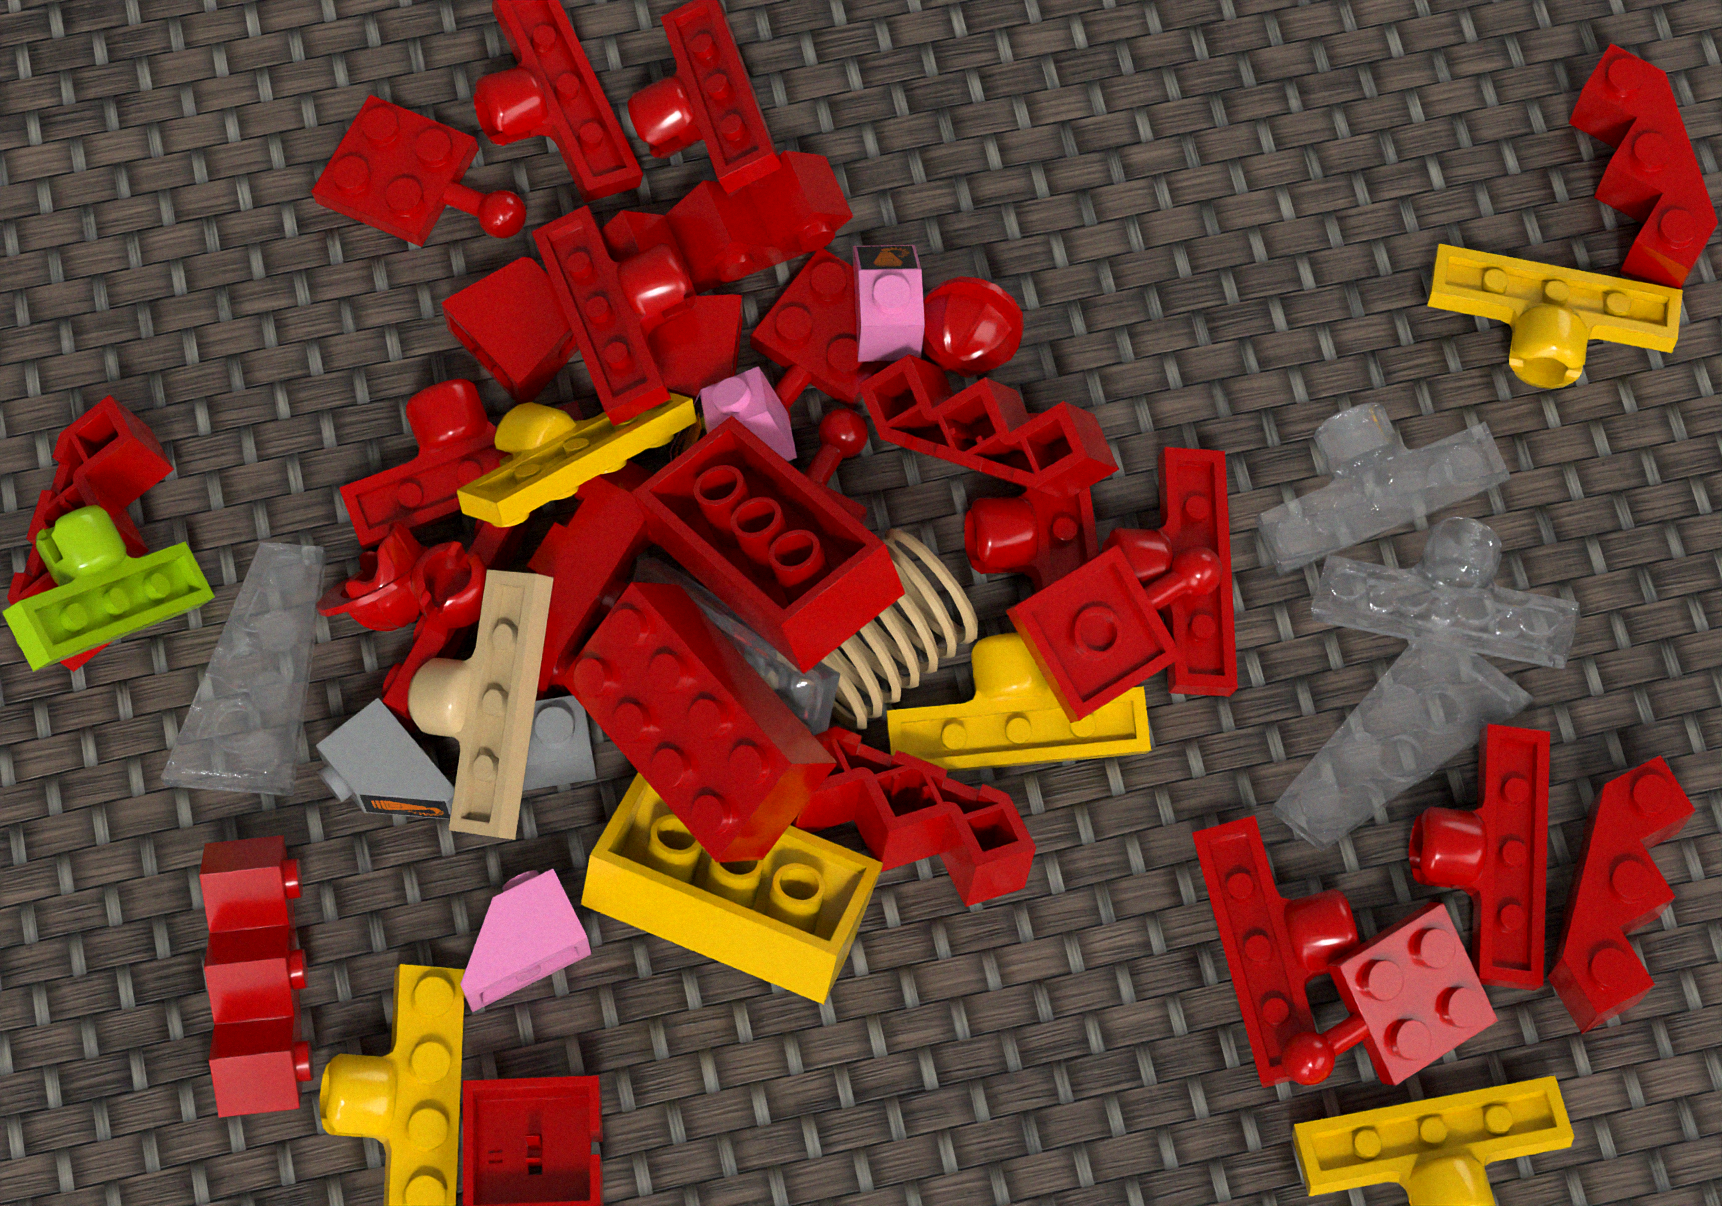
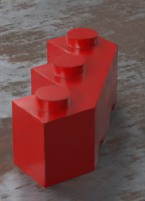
M1611 43L1584 85L1568 124L1617 149L1605 170L1594 198L1644 224L1619 273L1634 281L1681 290L1718 224V220L1666 72Z
M784 150L779 155L782 168L729 194L726 193L720 182L703 180L665 215L621 210L600 231L614 262H622L655 244H669L675 250L678 260L684 265L697 295L824 248L834 240L835 232L854 216L826 156Z
M910 354L858 384L880 439L929 457L1064 500L1071 498L1119 470L1095 415L1065 401L1030 420L1018 391L984 377L954 395L941 367Z
M110 394L59 435L52 458L59 462L51 490H41L26 540L32 543L33 546L24 573L15 572L7 595L11 606L23 599L59 587L54 582L36 548V535L43 528L54 527L55 522L61 516L76 509L99 505L106 510L125 543L126 554L130 558H140L149 551L125 508L171 473L174 468L151 428ZM113 641L62 660L60 663L74 672Z
M628 459L627 464L623 468L615 472L599 474L579 485L578 491L574 494L575 498L579 500L575 511L567 518L563 526L556 522L553 524L526 566L527 571L532 574L553 577L536 701L550 699L558 691L563 693L569 691L561 682V678L578 656L586 633L606 618L629 586V584L625 583V579L633 559L653 543L660 546L655 541L631 493L651 478L654 473Z
M838 726L812 733L837 761V764L792 821L791 826L808 833H813L854 820L872 859L883 863L881 872L939 854L965 907L1025 888L1036 846L1009 794L985 784L978 790L947 778V769L896 750L894 756L862 744L861 735Z
M1661 755L1606 783L1588 809L1583 830V841L1578 861L1574 866L1562 915L1563 922L1547 976L1582 1034L1639 1004L1655 985L1625 935L1659 918L1676 897L1647 850L1678 834L1696 811Z
M284 835L205 843L199 877L209 928L204 971L214 1021L209 1066L218 1116L221 1118L300 1109L303 1082L313 1081L314 1063L311 1043L309 1040L302 1041L299 989L308 988V967L305 950L297 949L294 899L302 898L303 896L299 859H288Z

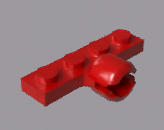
M493 0L492 10L518 65L510 69L481 76L475 82L474 107L479 124L487 139L492 144L505 146L536 136L550 137L556 143L584 203L640 187L643 177L642 170L560 1Z
M693 0L661 16L663 27L677 63L676 73L634 92L627 101L632 124L639 138L643 142L648 143L649 153L656 159H667L699 143L700 140H704L716 176L727 194L782 168L783 166L721 2L719 0Z
M588 205L532 231L601 404L613 426L619 425L672 399L648 344V335L654 328H659L690 313L697 305L695 289L684 265L678 260L675 250L669 244H655L622 262H614L598 223Z
M467 379L443 381L421 390L408 400L406 416L419 447V454L416 458L408 463L339 487L362 551L381 544L389 534V525L394 521H400L412 533L463 514L457 489L501 467L499 460L508 455H513L512 453L496 449L494 438L497 427L488 420L476 386ZM577 401L556 408L567 412L575 421L584 420Z
M1042 413L1027 414L1030 420H1032L1033 418L1039 416ZM1021 486L1022 494L1018 497L977 498L972 503V508L966 513L964 526L965 549L970 566L980 574L1022 573L1031 577L1037 592L1099 554L1090 487L1067 500Z
M1164 447L1158 455L1161 527L1157 530L1116 527L1110 532L1109 537L1104 540L1101 553L1110 547L1119 545L1143 588L1170 573L1175 556L1186 547L1194 545L1204 546L1211 549L1219 557L1222 564V578L1214 591L1200 597L1183 594L1159 610L1164 616L1168 632L1183 656L1167 666L1168 692L1173 694L1230 697L1238 689L1225 451Z
M533 511L529 512L530 515L524 522L509 527H496L490 522L477 519L474 529L476 538L467 553H465L462 543L456 541L437 544L424 551L414 563L410 575L411 591L417 606L422 612V616L413 634V643L415 645L404 664L398 662L391 668L381 692L384 698L382 703L405 730L415 733L418 728L408 708V689L412 677L421 666L432 658L457 659L480 619L487 570L507 571L535 522Z
M1486 724L1479 734L1476 809L1464 811L1431 806L1416 817L1409 842V866L1413 878L1422 885L1461 889L1471 896L1474 906L1472 966L1480 983L1483 985L1532 991L1543 986L1550 731Z
M1255 815L1192 832L1260 1082L1262 1087L1266 1088L1292 1081L1285 1073L1281 1063V1053L1286 1041L1294 1034L1302 1031L1317 1032L1306 996L1307 984L1316 976L1330 973L1326 965L1361 945L1349 901L1343 892L1331 889L1295 900L1280 896L1275 887Z

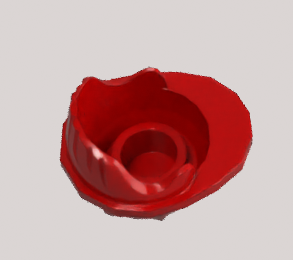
M960 276L942 282L931 289L923 299L925 327L922 347L926 355L932 358L943 371L965 378L975 377L1010 361L1021 344L1024 332L1023 312L1013 297L998 285L981 278Z
M400 521L392 522L389 525V534L379 545L378 550L365 551L359 556L362 570L334 586L316 603L320 616L329 617L346 612L362 626L375 631H394L415 622L417 617L422 615V612L417 606L411 591L410 575L416 560L424 551L428 550L427 546H421L413 534Z

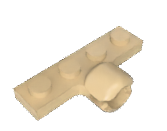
M487 570L476 648L472 657L467 660L432 658L421 666L411 679L408 689V708L412 719L420 730L427 734L454 737L459 741L460 756L449 830L514 840L516 838L553 577L532 573Z

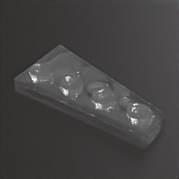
M260 542L160 779L165 786L293 796L319 616L316 603L321 599L327 560L324 547Z
M1431 619L1274 803L1271 812L1323 852L1387 807L1389 802L1413 785H1418L1435 773L1438 767L1462 750H1467L1479 742L1480 730L1486 724L1499 725L1509 717L1513 718L1526 709L1534 697Z

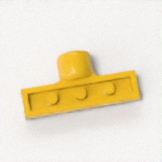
M1438 244L1434 257L1427 306L1501 320L1509 324L1513 331L1509 365L1516 376L1528 385L1537 388L1555 389L1565 387L1580 377L1583 365H1585L1588 340L1600 339L1672 353L1678 340L1683 290Z
M670 393L672 399L616 426H613L605 412L588 420L575 421L567 412L542 404L528 402L517 405L503 416L497 426L494 438L496 449L512 453L513 455H508L499 460L501 467L457 489L462 513L490 522L496 527H509L520 524L529 517V512L547 502L572 496L578 491L579 485L599 474L611 473L623 468L627 464V459L647 448L660 447L671 442L674 439L675 433L697 422L692 398Z
M1018 632L992 635L977 641L971 653L975 687L973 700L961 704L886 711L890 755L894 756L896 750L947 769L948 772L1147 754L1151 751L1144 686L1133 687L1080 721L1070 723Z
M400 964L394 972L392 1035L389 1054L381 1057L338 1054L326 1065L323 1073L319 1105L323 1129L330 1135L375 1138L384 1146L386 1162L383 1206H456L464 993L460 984L465 969Z
M1554 1075L1294 1124L1292 1137L1309 1197L1384 1182L1399 1183L1406 1190L1410 1206H1496L1485 1171L1486 1165L1495 1161L1569 1148L1572 1145L1574 1134Z

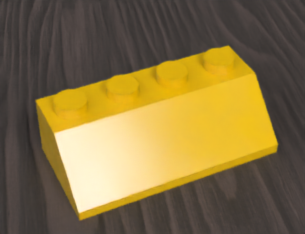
M638 772L590 854L581 905L824 1005L847 959L881 873L883 863L789 825L763 860L716 863Z

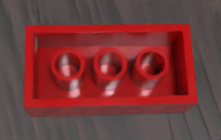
M732 415L631 492L655 541L803 674L906 594L885 543Z
M631 582L561 678V682L716 863L763 860L837 764V761L679 584Z

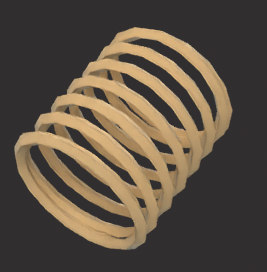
M899 529L887 530L885 532V540L882 541L888 549L906 593L897 601L914 624L916 630L890 605L878 616L896 642L873 619L859 631L875 654L865 646L856 634L841 644V647L854 666L837 648L820 661L831 676L819 663L803 674L788 661L796 675L822 706L841 723L851 729H866L867 718L882 716L883 702L893 704L900 701L901 687L909 689L918 687L920 673L930 674L937 671L938 658L949 659L955 657L957 643L968 644L977 639L978 620L961 586L928 547L913 535ZM895 540L903 543L917 554L936 574L951 594L960 611L965 629L951 620L942 600L916 565L896 546ZM930 629L946 639L947 647L942 648L936 645L935 638ZM911 642L927 653L928 662L924 663L918 660ZM891 656L908 667L910 677L899 675L897 666ZM872 669L890 683L891 692L880 689ZM853 683L871 697L873 707L864 705ZM827 691H829L839 702H841L843 705H845L847 708L853 711L856 717L849 714L842 706H840L828 694Z

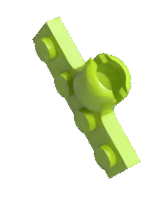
M91 505L61 516L55 522L54 527L43 528L36 535V548L54 582L59 587L18 601L2 613L34 672L197 609L214 599L215 596L186 541L140 558H130L126 554V545L109 513L99 505Z

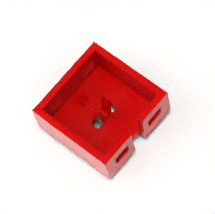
M599 1075L463 1080V1206H604L603 1163L600 1154L591 1155V1142H603L602 1086ZM529 1166H542V1175H529Z

